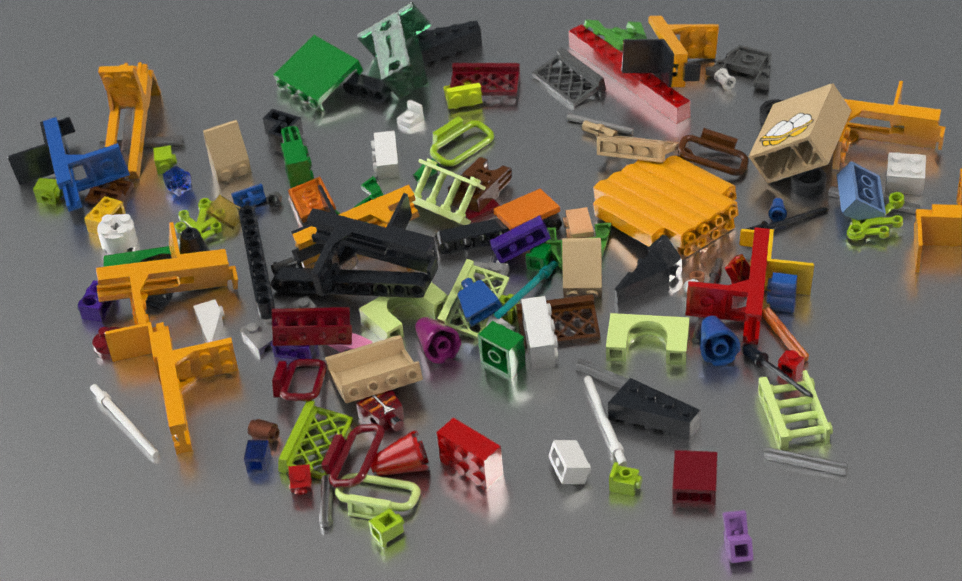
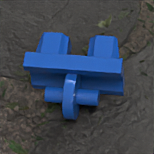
M261 183L231 193L236 211H239L244 206L255 207L257 204L266 202V196Z

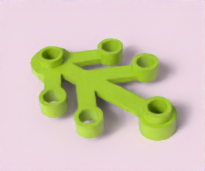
M894 192L889 195V203L885 205L886 214L893 209L902 208L905 203L902 193ZM900 215L866 219L862 224H860L861 220L851 218L853 224L849 226L847 236L855 241L869 235H879L880 238H887L890 236L888 226L870 227L892 224L893 227L900 228L903 226V218Z
M202 198L198 203L199 215L197 222L190 217L188 210L179 211V220L182 222L175 224V230L179 234L186 229V224L198 229L204 240L222 231L220 221L225 219L223 210H216L214 217L205 221L206 215L213 211L212 201L208 198ZM208 227H211V229L202 233L203 230L207 229Z

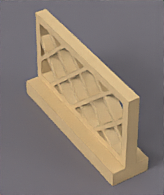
M625 136L597 137V155L664 162L665 155L678 149L679 142Z

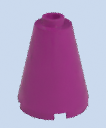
M422 317L416 322V333L425 356L430 361L436 364L446 363L445 360L453 359L457 355L461 347V339L455 329L429 317Z

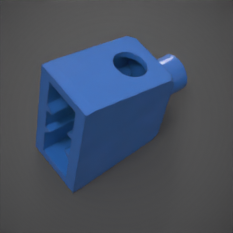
M466 278L461 282L463 289L458 292V297L464 315L471 327L493 315L502 307L497 296L482 280L473 283L471 278Z

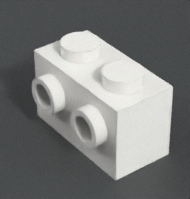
M554 440L548 457L561 484H585L587 476L591 472V466L587 462L577 440Z

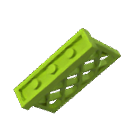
M313 400L306 401L279 457L278 472L286 474L289 466H297L293 464L294 461L303 458L306 464H310L311 477L321 480L322 476L326 475L325 471L323 473L318 472L313 467L322 464L324 458L320 452L327 450L331 444L327 437L334 434H342L345 439L353 422V417L317 407ZM317 414H320L327 419L318 422L315 417ZM339 420L346 422L344 426L338 428L334 423ZM330 424L333 429L324 432L321 427ZM317 428L320 434L311 437L308 432ZM324 439L325 445L317 447L314 441ZM310 443L313 449L304 452L301 446ZM317 454L319 460L313 462L308 460L307 456Z

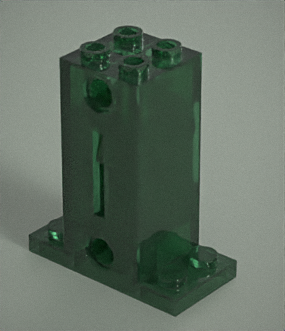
M413 2L357 34L358 40L377 58L381 80L399 99L428 83L417 34L431 27L429 20Z

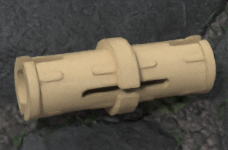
M587 120L582 124V131L595 134V137H614L618 134L617 130L607 128L603 124H595Z

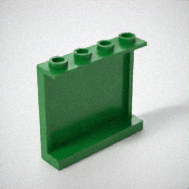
M313 35L273 76L276 79V85L280 89H286L290 95H296L302 102L306 101L312 108H317L323 112L324 108L321 103L352 72L360 75L364 70L358 59Z

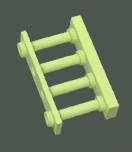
M427 158L426 161L419 159L418 162L426 167L415 192H413L416 201H413V204L461 225L470 224L471 221L465 218L467 207L476 187L484 191L486 187L481 185V181L474 177L467 179L436 166L437 162ZM432 169L439 171L440 174L430 197L425 201L421 199V194ZM448 175L455 179L444 204H441L439 207L436 205V199ZM461 181L470 184L458 211L456 210L455 213L451 212L450 206Z
M803 370L802 381L796 383L810 391L813 398L804 396L785 400L775 399V394L796 391L797 389L789 383L773 386V384H769L767 376L759 378L758 393L779 449L787 451L789 449V441H792L794 438L818 434L822 435L825 444H829L830 435L833 434L832 424L827 422L815 392L814 380L809 377L807 370ZM810 404L812 411L790 415L780 413L782 408ZM816 419L818 424L815 427L791 431L786 429L787 423Z

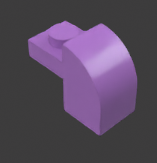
M745 510L723 513V534L729 560L731 563L754 560L752 539L748 534Z

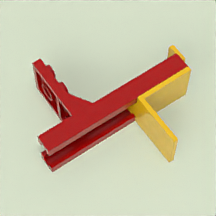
M756 227L754 230L741 229L739 245L752 247L749 280L730 285L688 281L685 316L703 318L717 316L721 320L744 322L742 343L758 345L764 290L771 291L767 290L768 279L773 277V272L797 275L796 294L810 295L814 263L771 259L774 229ZM733 296L747 297L746 306L732 308Z

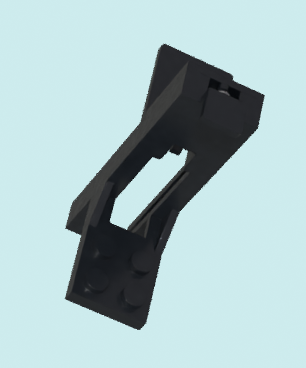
M403 193L387 227L312 208L307 218L308 226L316 227L317 229L316 234L311 236L312 240L315 243L325 245L311 271L317 295L325 296L327 290L331 289L332 280L339 273L340 266L357 254L427 273L428 280H433L438 270L435 240L432 236L406 230L412 217L407 193Z

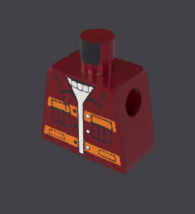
M392 390L366 397L356 403L358 417L367 424H380L384 430L390 427L394 431L402 429L404 425L402 421L404 419L403 406Z

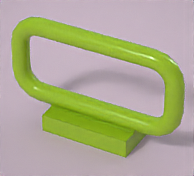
M458 116L433 132L430 155L445 167L456 166L490 144L494 139V132L484 123L476 120L469 121L463 125V119ZM473 127L479 128L487 134L485 139L452 160H446L437 153L439 148Z

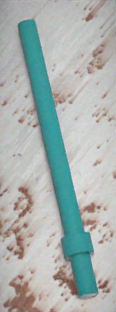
M552 261L549 265L543 266L530 282L494 313L495 317L500 319L543 279H547L552 275V271L558 266V263Z

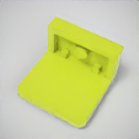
M466 82L464 86L450 88V85L444 86L443 89L448 108L481 104L482 93L480 83L471 84V82Z

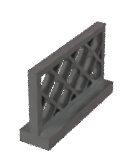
M563 47L557 50V56L532 72L534 78L572 107L577 106L597 91L600 93L606 91L604 78ZM557 62L561 64V66L552 67ZM560 71L559 75H551V72ZM563 71H571V74H563ZM542 72H548V75L539 74H541ZM562 79H570V82L561 83ZM573 79H582L581 82H573ZM550 80H558V83H550ZM586 86L592 87L589 90H583ZM569 87L568 91H560V88ZM572 87H581L580 90L572 91ZM579 95L575 100L570 98L571 96Z

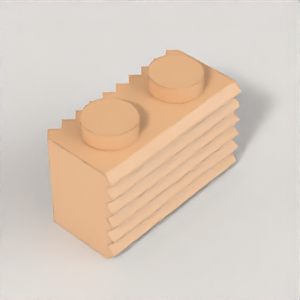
M587 207L565 210L566 217H562L564 228H568L566 229V238L594 237V230Z

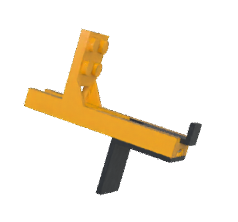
M649 16L648 23L659 39H624L622 73H659L667 87H685L686 81H699L701 71L699 63L688 64V59H716L719 26L718 24H667L662 16ZM675 35H680V41Z
M409 184L338 214L387 227L403 193H407L412 212L410 221L419 217L418 210L415 209L413 201H416L415 195ZM318 185L325 211L336 214L322 185ZM305 225L291 231L296 249L292 250V254L298 268H303L301 262H303L304 266L316 262L325 246L312 240V234L317 232L316 227Z

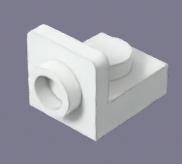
M409 100L407 102L408 110L397 118V123L412 129L424 119L422 105Z

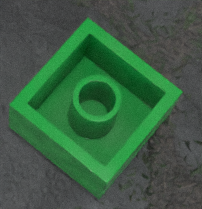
M491 321L477 334L480 363L511 379L526 365L524 336L494 321Z

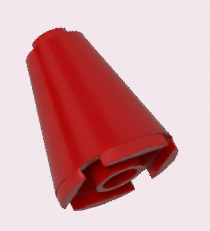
M411 431L376 453L371 465L372 472L377 473L378 476L429 470L430 467L426 465V463H429L424 444L422 440L418 441L416 437L419 436L418 431Z

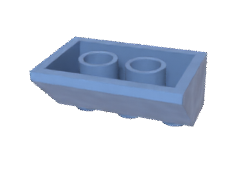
M850 161L837 174L842 213L855 220L885 216L886 211L880 176Z

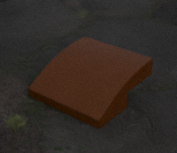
M117 179L92 187L85 198V202L97 205L104 196L124 202L134 188V184L130 181Z

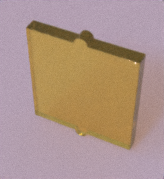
M220 194L215 201L211 202V207L207 211L209 215L233 230L238 223H241L239 206Z

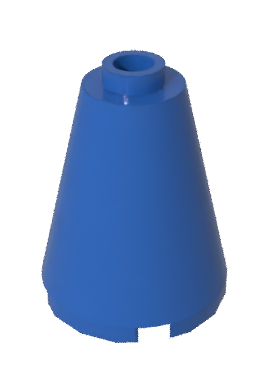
M717 316L706 317L701 323L700 352L704 361L712 363L714 366H724L733 362L735 356L741 350L738 337Z

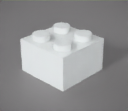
M889 152L885 193L900 192L902 194L923 196L926 155Z

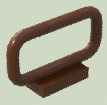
M703 128L701 137L686 135L682 137L678 145L677 152L681 158L729 175L740 176L744 174L749 164L748 156L744 152L735 149L737 138ZM693 142L711 150L736 156L742 160L740 168H731L689 154L685 151L686 144Z

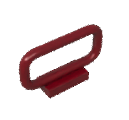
M297 359L292 361L287 367V361H279L272 379L273 398L282 397L287 401H311L316 399L322 388L327 364L320 359ZM297 367H319L312 392H288Z
M380 424L359 425L350 431L346 439H344L342 434L334 435L321 464L326 475L330 474L329 482L333 487H354L364 481L385 433L383 426ZM376 432L358 475L351 479H337L355 438L361 433Z

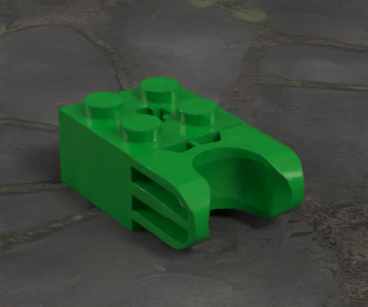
M288 126L281 130L283 139L281 148L290 189L314 179L307 145L303 146L299 130L296 126Z

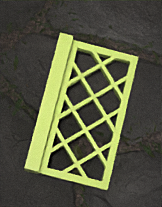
M466 259L437 321L455 329L460 334L478 340V333L470 330L469 327L471 325L469 322H466L464 312H461L459 308L461 303L458 292L463 289L461 282L466 278H471L474 283L476 282L474 279L475 273L482 274L485 277L482 281L488 283L490 290L499 299L509 282V277L475 266L474 261ZM499 280L503 283L501 286L494 288L491 281ZM461 317L464 323L458 326L451 324L452 320ZM489 317L477 323L481 328L480 332L486 327Z

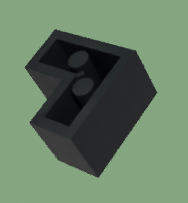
M271 109L263 117L265 134L268 135L270 149L282 152L281 143H283L281 130L283 128L296 126L300 136L304 134L301 117Z

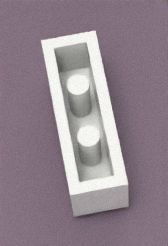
M395 131L374 133V140H371L373 169L374 173H378V180L400 177Z

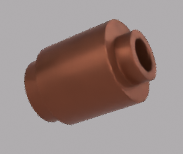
M261 419L251 420L248 426V435L253 439L267 443H273L280 434L278 425Z

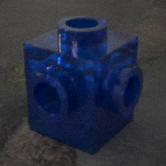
M174 166L162 174L165 187L178 196L193 188L190 173L178 166Z

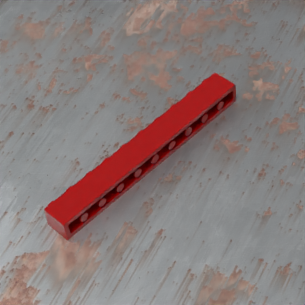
M582 24L569 30V47L674 123L679 124L690 118L689 99L673 88L667 87L666 83L652 73H622V52Z

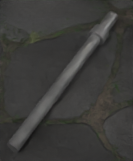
M721 258L715 260L714 267L710 270L709 283L717 284V280L721 277V267L723 264ZM698 317L691 339L696 344L700 341L701 323L705 319L703 317Z

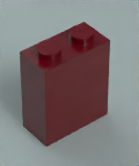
M675 450L672 503L716 505L718 452Z

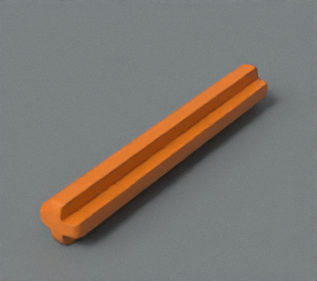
M770 307L762 309V317L788 349L797 351L800 356L804 357V362H807L809 354Z

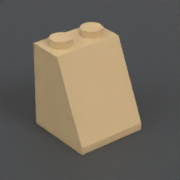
M562 238L564 298L593 294L594 299L602 297L601 238Z

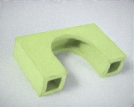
M431 282L422 298L379 296L359 308L361 323L381 340L398 335L404 338L402 323L391 314L394 309L403 305H416L423 308L435 319L439 316L448 295Z
M610 313L606 341V361L626 362L628 345L634 338L642 335H654L664 340L667 344L666 364L686 365L689 317Z

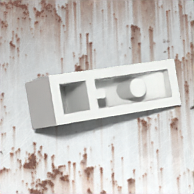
M216 299L193 306L205 342L219 340L223 329L222 317H225L222 305L218 306Z

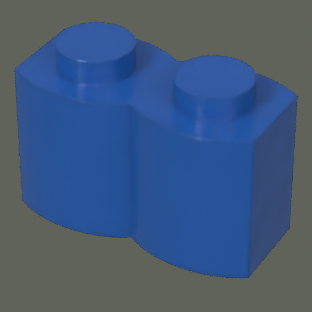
M773 272V277L768 279L767 290H771V292L767 294V304H770V308L773 311L794 313L797 275Z

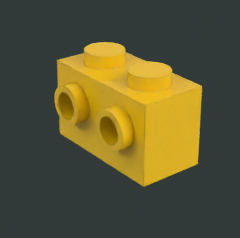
M104 196L84 218L88 232L98 235L97 227L104 215L126 214L123 202Z

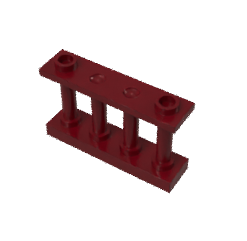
M350 307L272 309L273 346L352 344Z

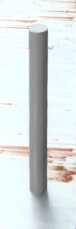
M568 114L567 116L568 121L583 124L587 120L595 124H603L605 127L617 130L619 133L631 136L634 133L632 128L573 114Z

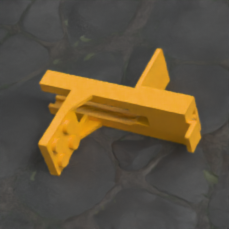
M899 81L893 105L844 99L850 107L851 113L833 152L832 169H840L841 163H845V152H848L849 145L859 138L935 149L936 143L939 142L938 150H942L945 126H939L941 110L902 105L903 81ZM855 117L890 121L891 128L850 123L849 121Z
M169 222V247L172 258L96 268L98 278L97 295L99 302L130 298L134 325L149 322V316L145 312L148 296L227 286L228 280H232L233 289L237 290L238 275L236 267L229 266L225 249L180 254L174 223Z

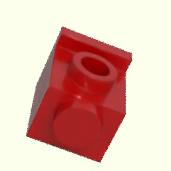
M786 350L778 359V368L798 382L802 377L803 370H805L804 357L800 356L795 350ZM790 369L792 370V374L786 371Z

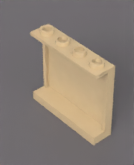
M401 335L325 357L329 375L345 403L423 380L419 361L414 362L404 348Z

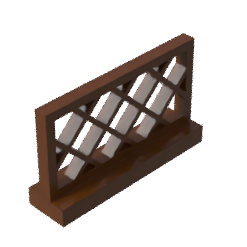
M593 294L546 300V304L550 303L551 318L554 319V325L559 322L565 326L561 331L556 329L554 331V334L557 336L558 345L601 339ZM522 303L516 304L517 321L520 334L524 336L525 349H528L522 322ZM582 313H592L588 320L580 316ZM566 315L573 317L569 322L561 319L562 316ZM576 320L584 323L580 329L572 325ZM589 326L595 330V333L587 334L583 331ZM568 329H571L572 331L576 332L574 336L570 337L566 336L564 333Z

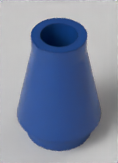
M781 198L773 200L768 212L769 218L773 222L787 217V211Z

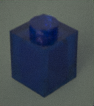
M248 440L244 455L247 473H267L271 457L268 440Z

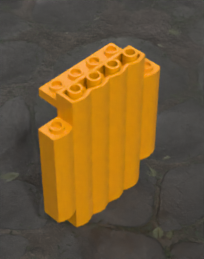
M676 155L668 157L663 163L637 160L634 164H629L621 171L613 173L608 179L599 181L593 187L595 197L593 206L596 217L606 223L611 222L613 227L648 247L662 235H666L682 260L734 229V218L738 216V205L734 201L737 199L735 185Z

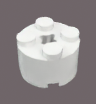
M107 214L102 217V221L97 227V232L103 250L105 249L108 254L125 253L127 249L131 247L133 249L137 245L138 238L135 226L129 214Z

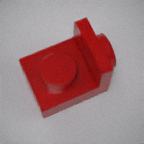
M310 464L289 466V489L291 493L295 492V495H305L308 493L307 491H311Z

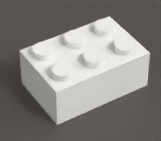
M545 296L521 299L523 326L531 370L555 367V359H558L557 336L554 335L555 327L554 321L551 319L550 303L546 304Z

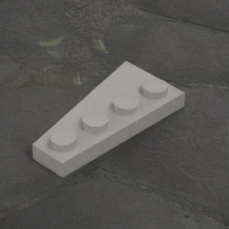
M305 296L281 309L316 308V305ZM260 318L240 328L243 337L259 355L265 352L264 349L267 346L271 345L273 340L272 318L267 320Z

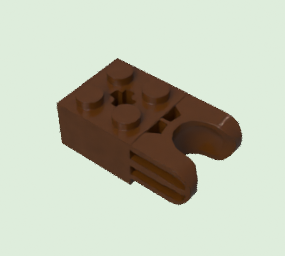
M479 157L460 175L467 179L474 177L481 181V185L486 187L485 191L476 187L467 208L479 213L493 198L496 200L502 189L511 181L512 168L503 165L498 169L489 170L488 159ZM461 181L451 206L460 207L470 184Z

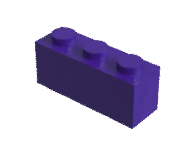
M539 215L490 240L497 259L500 263H504L551 239L549 230Z

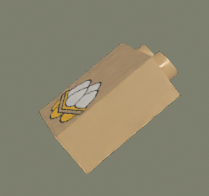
M833 83L775 103L748 157L767 184L827 165L830 162L851 109Z

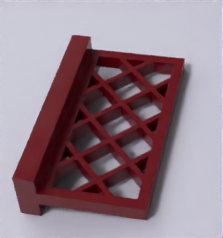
M453 63L450 88L464 86L466 82L471 84L480 83L482 96H517L521 77L520 63ZM511 87L514 90H506V88Z

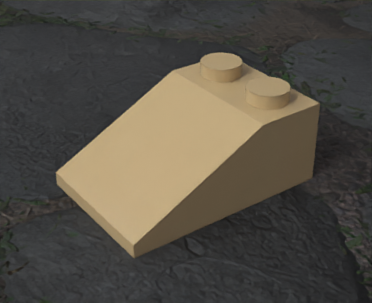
M237 120L203 130L211 171L218 183L251 173L248 154Z

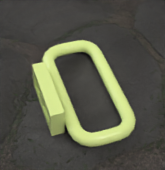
M358 473L347 474L342 479L354 478ZM367 475L363 483L410 490L412 494L409 500L405 503H397L389 500L344 494L345 488H336L335 490L336 498L348 503L349 516L373 519L389 508L392 511H408L416 505L421 492L419 486L413 482Z

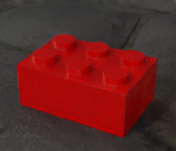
M454 417L437 431L439 458L444 465H449L459 474L465 475L475 484L481 485L486 489L503 475L500 445Z

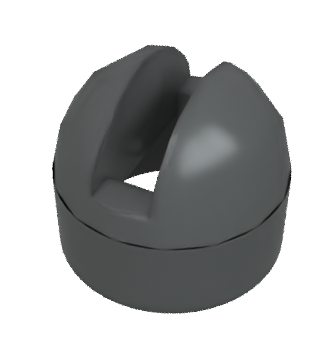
M273 191L268 195L266 201L271 207H277L282 201V196L279 192Z

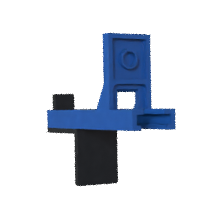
M54 117L40 122L44 144L8 155L9 163L19 185L55 174L59 190L63 189L69 212L82 208L80 191L130 175L118 143L84 155H70L64 137L75 132L70 117L60 120ZM82 165L87 178L76 180L73 168Z

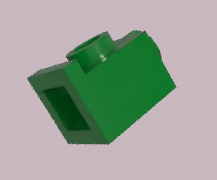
M541 243L532 248L526 254V269L539 272L543 266L549 265L552 260L551 245Z

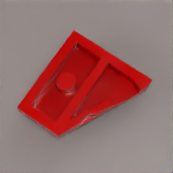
M743 254L736 255L725 267V271L731 279V284L749 280L750 266Z

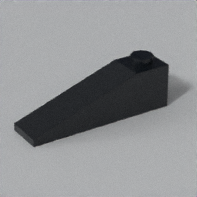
M662 235L650 245L647 256L644 259L640 258L637 261L638 265L632 273L628 272L614 289L615 304H621L665 285L681 274L682 258L666 235Z

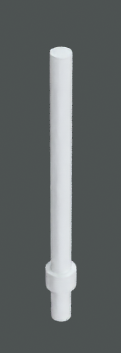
M586 376L584 382L610 442L611 453L616 457L619 466L625 467L627 461L624 456L623 446L617 440L591 376Z
M93 384L90 390L97 396V400L101 405H105L153 458L158 457L160 452L112 402L111 396L106 391H102L97 384Z

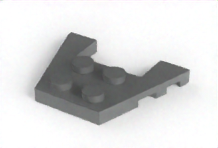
M739 45L727 53L723 60L719 59L715 62L714 66L707 67L705 75L714 77L715 73L721 68L731 69L735 72L757 76L753 81V87L768 90L772 53Z

